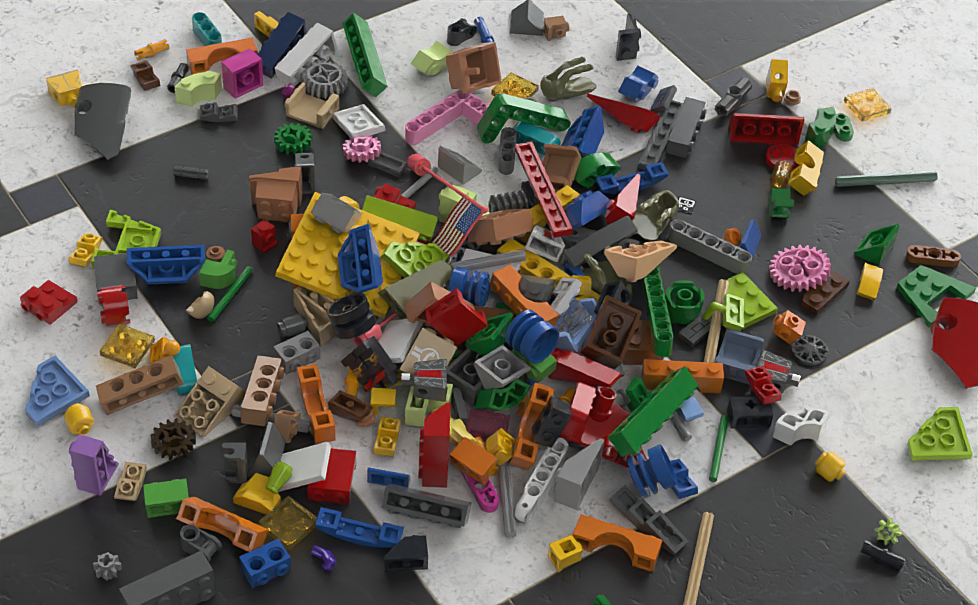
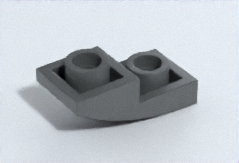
M217 102L200 105L199 117L200 120L211 122L236 121L238 118V108L236 104L219 107Z

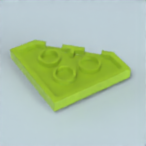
M391 242L381 255V258L404 278L438 261H446L449 257L435 243L420 245V243L407 242L406 244Z
M743 272L728 279L727 293L744 299V328L777 313L778 308Z
M939 407L907 443L911 461L971 459L973 455L958 407Z

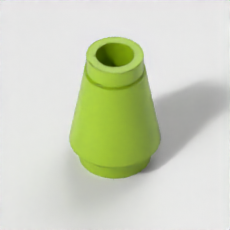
M282 461L274 464L266 489L277 494L292 476L293 468Z

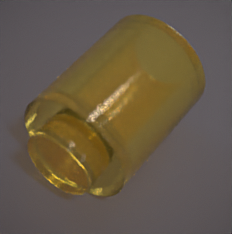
M778 161L775 164L770 179L775 187L783 188L787 186L792 172V166L789 162Z

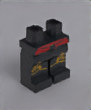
M375 336L362 342L340 361L345 368L347 366L350 367L357 376L358 382L364 386L362 388L365 392L370 389L372 390V388H386L382 381L389 388L399 381L394 372L398 367L395 363L392 364V360Z

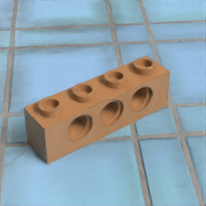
M170 355L98 384L96 389L100 404L107 415L174 389L184 383L179 367L173 356Z
M264 356L257 357L241 406V423L266 426L267 419H271L272 405L276 404V392L280 390V379L284 377L285 368L281 367V359Z

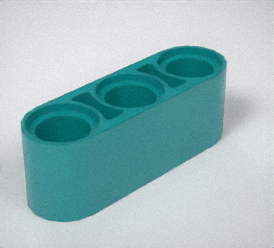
M202 12L194 13L192 15L193 32L204 46L222 43L221 33L208 16Z
M518 121L512 127L517 132L516 143L532 142L537 153L544 156L546 154L543 148L544 144H561L558 136L533 124Z
M190 344L180 346V352L173 356L184 383L177 387L178 395L190 393L197 383Z

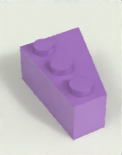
M80 434L69 447L77 489L101 496L119 463L113 460L114 456L109 454L110 450L103 441Z

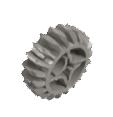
M317 61L316 64L311 63L303 71L301 83H305L308 95L311 94L313 97L317 96L319 99L325 98L326 100L333 93L337 95L343 94L347 87L348 77L346 70L342 66H338L337 63L332 64L331 61L319 63Z

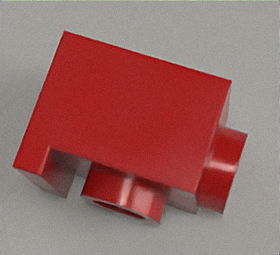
M264 219L251 228L252 245L263 253H267L278 245L275 226Z

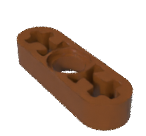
M911 245L907 249L906 259L911 263L953 268L958 266L961 254L953 249ZM929 254L936 255L938 258H932Z

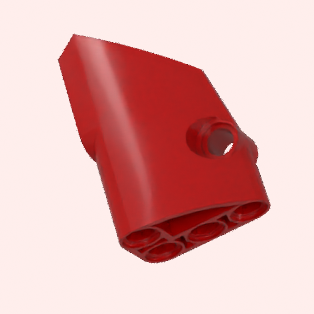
M943 298L936 318L930 326V331L933 335L931 350L954 371L966 389L978 386V302L959 298Z
M578 382L570 403L571 417L559 437L584 447H588L600 438L604 439L602 457L629 468L627 459L631 455L621 457L608 439V436L630 413L614 402L616 393L612 389L601 387L598 392H595V387ZM640 446V447H641V450H640L638 453H641V454L645 457V459L647 460V458H646V456H645V454H644V451H643V449H642V446ZM635 454L633 457H635V459L638 462L637 454Z

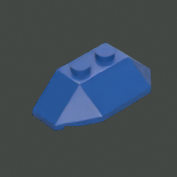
M600 105L584 109L582 115L568 129L561 146L571 145L576 147L582 158L596 153L604 134Z
M589 190L572 199L573 203L569 204L564 212L572 229H575L606 212V206L610 199L600 191L592 193Z
M369 224L350 230L348 238L338 253L341 286L357 293L378 288L383 283L379 250Z
M204 245L127 248V266L147 284L187 283L205 263Z

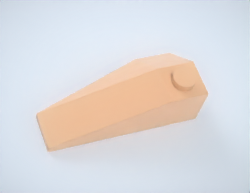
M664 241L646 242L644 245L630 244L627 249H622V246H615L606 249L604 254L619 277L626 278L628 282H637V280L646 277L677 248V245Z

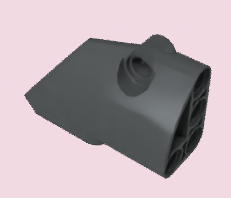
M94 83L81 86L79 89L74 110V135L94 147L107 160L118 156L126 123L125 118L131 99V88L116 83Z

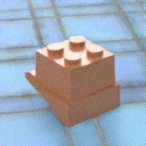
M496 42L481 43L446 55L451 89H461L462 94L502 83Z
M301 167L279 169L278 172L249 176L252 205L256 204L258 219L285 223L291 221V214H296L298 207L301 206L303 195Z

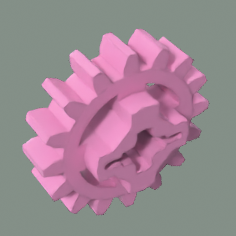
M372 135L366 137L355 136L353 140L350 138V140H345V144H343V155L346 156L347 160L351 159L352 162L358 160L361 163L362 160L368 162L369 159L375 160L374 156L379 157V153H381V142L378 141L377 137L372 138Z

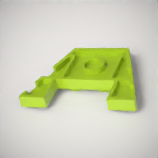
M110 210L106 219V226L122 228L123 231L116 251L95 249L91 260L92 267H95L94 257L127 253V248L157 247L161 236V228L143 221L136 222L131 220L130 216H121L117 214V211Z

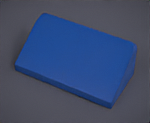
M754 219L750 220L740 246L741 249L748 251L752 255V259L761 239V232Z
M369 467L367 469L368 483L384 486L394 484L409 488L411 476L408 474Z

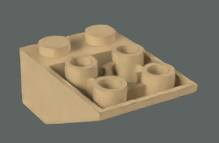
M208 366L173 417L181 422L185 420L186 426L191 424L192 430L205 437L232 413L233 405L241 403L246 391Z

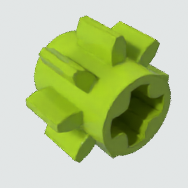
M892 518L887 520V524L884 520L879 521L881 526L874 529V531L878 532L877 540H884V545H888L890 540L894 544L897 543L898 539L896 537L903 535L902 532H899L898 528L901 524H894ZM888 528V530L892 532V535H889L888 532H885V529Z

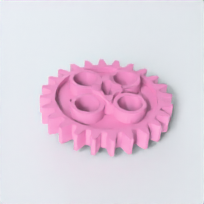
M801 245L798 248L791 246L790 250L784 248V252L778 251V256L774 255L773 260H770V277L773 278L774 283H778V287L784 285V290L789 287L792 292L795 288H798L799 292L802 291V288H805L807 291H809V287L816 289V284L822 285V281H827V276H830V259L827 258L826 253L822 254V250L816 251V247L809 249V245L805 248H802Z

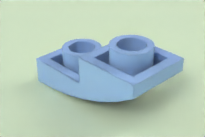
M694 396L684 400V405L677 410L679 416L685 421H693L704 416Z

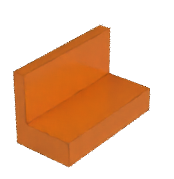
M464 437L449 454L452 465L483 486L489 481L488 471L498 461L497 457L467 437Z

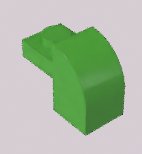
M227 250L221 263L206 259L199 272L200 286L213 289L230 286L236 280L235 269L237 260L235 259V252Z

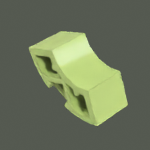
M436 40L430 48L419 50L411 65L426 75H435L447 68L446 55L453 53V51Z
M206 71L181 79L175 86L176 103L193 107L202 100H216L222 90L221 73Z

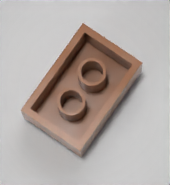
M530 209L501 210L482 215L468 234V242H476V245H484L490 242V245L502 243L501 240H514V236L515 238L526 236L527 232L533 231Z

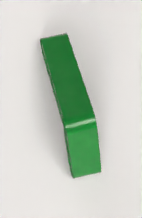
M498 94L491 101L476 128L482 142L489 144L497 138L508 118L557 131L567 130L571 122L562 108L507 94Z

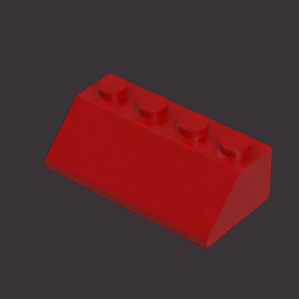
M734 113L730 116L728 126L730 142L799 145L805 118Z
M445 403L424 419V427H420L418 478L422 479V487L447 488L451 403Z

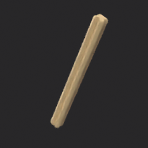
M719 280L715 298L716 303L723 305V297L727 293L729 285L727 280ZM716 310L712 314L704 362L715 363L723 313Z
M704 512L702 516L683 605H696L714 519L713 513Z

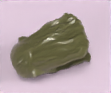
M581 56L564 62L553 73L544 75L541 79L540 88L543 95L549 100H558L591 93L597 88V85L589 78L580 76L575 79H569L573 75L594 69L593 65L577 66L567 70L558 79L559 74L563 70L584 63L586 59Z
M663 190L656 193L636 208L635 217L632 222L638 229L636 233L638 237L654 241L665 230L669 221L675 219L679 210V202L672 192Z
M611 246L605 247V248H604V252H605L606 249H609V248H612V247H611ZM591 254L584 255L583 259L587 261L590 267L585 268L582 272L585 276L591 277V290L601 295L605 284L622 281L630 294L633 295L631 284L626 281V278L617 275L609 260L598 263L591 257Z

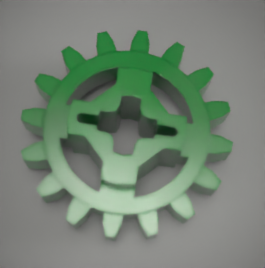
M291 123L289 126L284 124V128L278 127V131H275L274 143L276 148H280V152L286 151V154L293 152L295 155L296 152L303 153V149L309 150L308 146H312L313 137L311 130L306 129V125L301 127L300 123L297 125Z

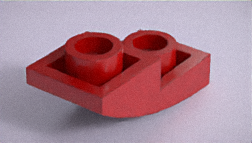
M763 366L745 371L751 388L763 405L781 401L782 393L772 384V376Z

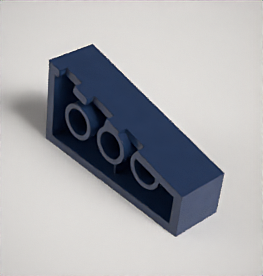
M287 12L284 17L280 18L276 29L271 31L269 39L263 42L259 53H256L262 59L263 75L272 79L276 74L275 67L278 62H281L287 53L297 45L298 41L306 35L305 19L290 12Z

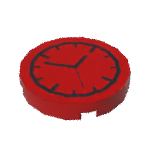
M776 144L767 150L766 162L773 169L777 168L781 172H790L799 165L794 161L796 148L791 145Z

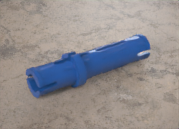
M477 17L478 21L475 18L474 24L480 34L481 43L494 42V38L490 35L484 18Z

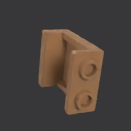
M544 144L543 148L546 154L542 164L555 192L566 185L571 187L582 158L578 149L571 145Z

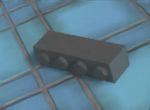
M689 97L685 98L668 138L666 153L686 158L688 152H692L693 141L697 140L699 133L697 130H701L702 119L705 120L707 109H705L706 102Z

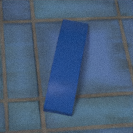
M659 162L645 166V171L618 178H614L613 174L597 177L595 181L602 193L620 194L637 174L640 175L638 190L640 191L664 180L669 176V173L663 163Z
M322 507L315 527L338 539L354 544L381 548L394 547L401 541L404 530L402 526L383 522L381 527L341 517L342 512Z

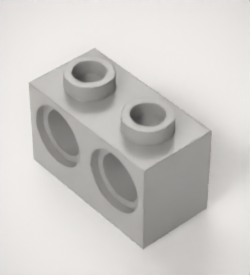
M306 331L274 346V358L281 359V367L285 368L284 372L287 375L297 371V367L306 366L321 359L320 345L309 331Z

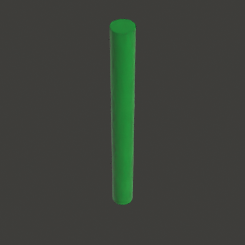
M250 266L245 268L208 315V321L214 322L253 272Z
M721 415L709 476V481L716 482L718 478L729 419L727 415Z

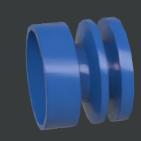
M456 267L452 272L448 291L452 292L457 288L462 293L463 299L473 305L485 307L490 293V274L488 272L481 274L480 271L476 270L471 277L469 269Z
M526 310L517 315L510 323L505 335V341L509 346L520 352L528 361L535 364L545 360L553 352L559 340L557 328L544 321L533 310Z
M661 444L648 449V460L641 453L637 454L638 462L633 456L627 459L631 478L645 499L651 495L649 488L653 494L658 493L657 483H660L665 490L678 485L674 468Z

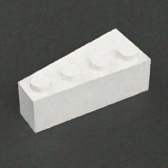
M319 23L310 28L308 33L298 41L297 45L276 65L275 71L278 79L296 86L301 82L303 71L306 70L307 66H310L311 63L316 64L317 61L319 63L327 62L331 54L336 55L338 48L333 31Z

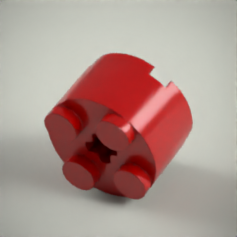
M125 285L101 288L100 292H97L99 305L103 304V311H100L101 323H106V327L130 323V319H126V316L130 314L127 294L122 292L125 289Z

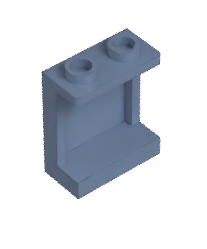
M726 329L719 354L715 360V363H723L724 377L749 384L745 371L756 367L764 339Z

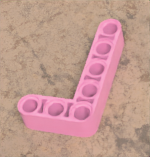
M458 90L406 123L405 141L411 145L418 144L461 115L478 125L489 105L470 92L462 94L461 90Z

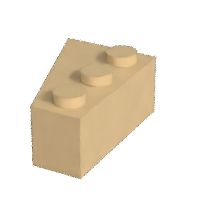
M301 286L294 289V307L301 316L305 317L307 327L321 347L336 336L333 324L326 314L327 308L335 300Z

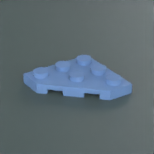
M55 355L37 367V375L31 387L30 399L25 408L26 415L38 427L64 412L70 406L90 396L89 390Z

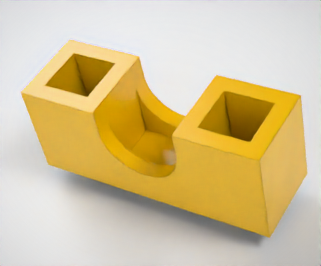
M809 140L796 149L794 161L800 166L791 172L788 182L791 187L803 196L817 188L824 152Z

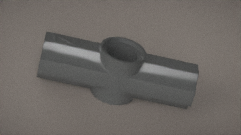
M748 78L739 79L733 86L728 87L727 93L715 105L714 110L717 112V115L721 117L727 116L734 108L739 107L740 101L752 89V83Z

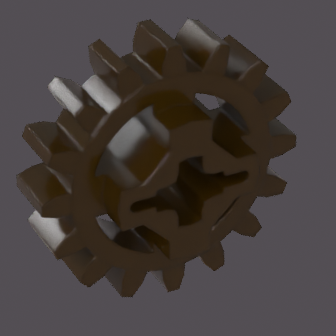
M175 418L174 422L167 419V424L160 422L159 428H153L154 433L150 435L151 447L154 448L155 454H161V458L167 455L169 460H172L173 456L180 459L181 454L188 455L187 450H194L193 445L196 444L195 430H192L191 424L186 426L185 420L178 423L177 418Z

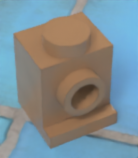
M564 16L544 18L543 32L547 41H551L552 38L566 37V32H569V23L565 21Z
M280 410L275 413L274 426L285 439V443H290L291 438L297 434L298 423H296V420L300 418L301 413Z

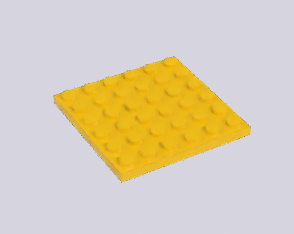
M315 192L275 276L337 300L346 295L357 293L341 286L338 253L348 238L350 230L338 233L331 229V224L327 222L323 224L314 219L315 215L311 211L321 195ZM355 208L363 214L351 229L366 224L370 225L379 250L383 283L378 288L363 292V294L366 295L370 304L369 308L372 309L374 315L385 318L389 305L378 292L400 281L402 275L384 261L381 255L391 242H399V244H406L407 242L416 243L420 233Z

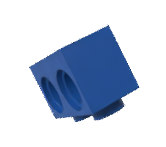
M279 539L239 557L240 569L252 588L264 585L269 580L285 575L291 570V557Z

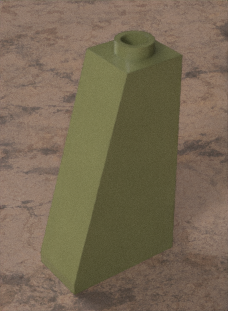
M444 260L438 261L380 290L378 294L400 319H407L404 305L430 281L443 287L451 278L452 267Z

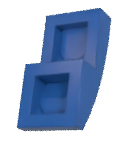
M680 459L671 461L678 480V485L671 487L676 496L681 499L698 494V486L689 477L688 468Z

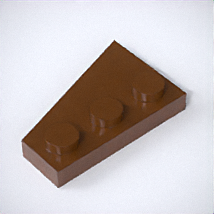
M831 269L830 276H827V281H822V285L816 284V289L809 287V291H806L801 306L815 315L819 314L848 287L850 281Z

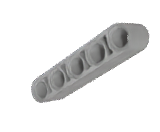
M673 220L670 223L668 239L671 243L736 274L743 272L746 275L749 272L752 255L748 251L682 220Z

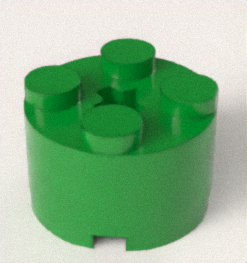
M680 280L667 288L665 299L670 323L690 324L701 315L704 292L700 287L698 289L694 286L693 282Z

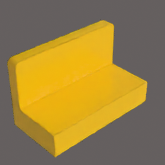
M260 11L254 13L255 27L270 37L271 31L276 29L279 22L272 17L265 16Z

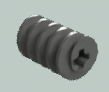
M519 190L518 193L515 191L511 192V194L508 192L504 193V196L502 194H498L497 197L491 195L488 202L489 212L528 209L526 194L523 190Z

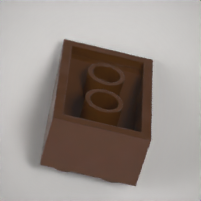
M606 295L586 335L580 353L615 370L624 360L642 312Z

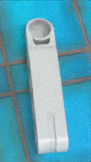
M558 438L552 448L547 447L515 508L514 515L517 520L524 523L530 521L535 511L542 505L555 482L554 477L557 469L562 468L567 459L568 442L565 439Z

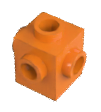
M786 310L783 314H778L775 317L772 333L787 343L792 344L802 336L806 322L789 310Z

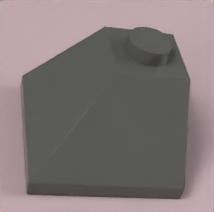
M520 274L522 276L519 287L520 293L530 301L538 303L547 302L549 304L556 279Z

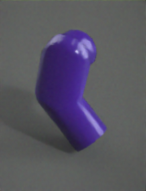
M317 545L313 547L311 555L324 561L322 568L331 572L337 563L333 553Z

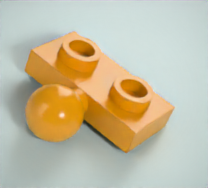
M165 337L160 338L150 346V363L170 355L176 356L180 352L179 343L174 340L169 341Z

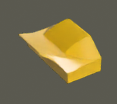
M255 473L247 482L241 485L233 497V503L272 517L281 502V497L278 493L274 494L266 489L270 477Z

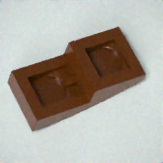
M147 60L131 65V69L144 91L161 86L160 80L154 74L153 67Z

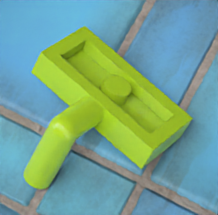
M726 293L723 297V305L712 302L702 315L704 320H709L715 310L722 312L723 326L740 332L744 328V299Z

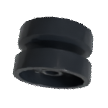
M353 293L346 295L331 303L327 308L326 314L333 324L337 338L344 340L358 337L369 331L376 324V317L372 309L369 308L370 304L365 294Z

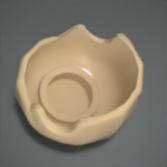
M208 291L203 292L202 298L198 297L186 310V313L196 319L205 318L212 312L214 296Z

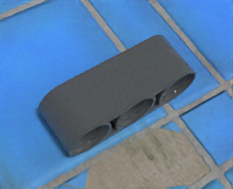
M505 127L501 130L498 171L504 175L512 174L514 171L517 132L511 127Z

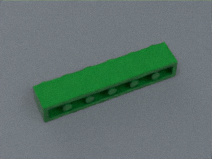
M353 13L342 25L361 87L377 97L388 85L368 22Z
M685 366L672 371L608 436V439L621 457L637 454L641 450L640 446L649 442L652 439L651 435L663 427L662 423L671 419L674 416L672 413L684 405L683 401L694 395L693 391L699 385Z

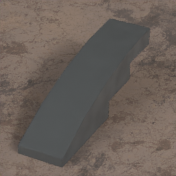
M626 216L580 241L563 254L574 269L587 262L583 259L585 254H591L593 259L599 257L604 253L605 247L619 245L622 240L636 234L638 229L629 216Z
M626 485L609 499L645 535H652L661 539V547L674 555L689 542L660 510L655 512L643 498L639 500Z

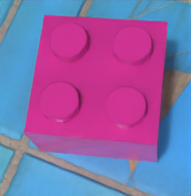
M250 48L221 61L223 88L235 99L263 86L262 59Z

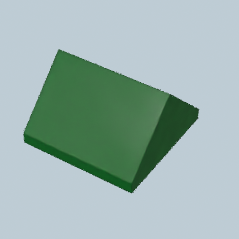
M899 224L869 231L854 251V254L879 266L895 244L900 228Z
M511 312L486 319L488 326L473 335L465 346L483 356L502 346L505 342L507 329L512 322L513 315Z

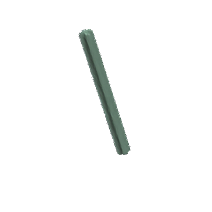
M936 171L838 176L835 178V185L842 187L936 181L938 174Z

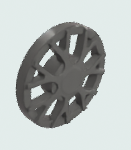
M804 335L793 342L792 354L800 363L814 366L826 360L828 347L822 339L812 335ZM800 348L802 351L796 352L795 349ZM818 351L825 352V355L818 353ZM804 355V356H806V357H808V358L805 360V359H803V358H801V357ZM817 356L818 360L816 361L813 360V357Z

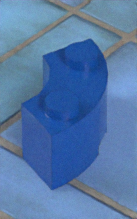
M637 65L634 72L624 78L618 92L636 101L644 100L652 88L655 89L657 87L659 77L655 73Z

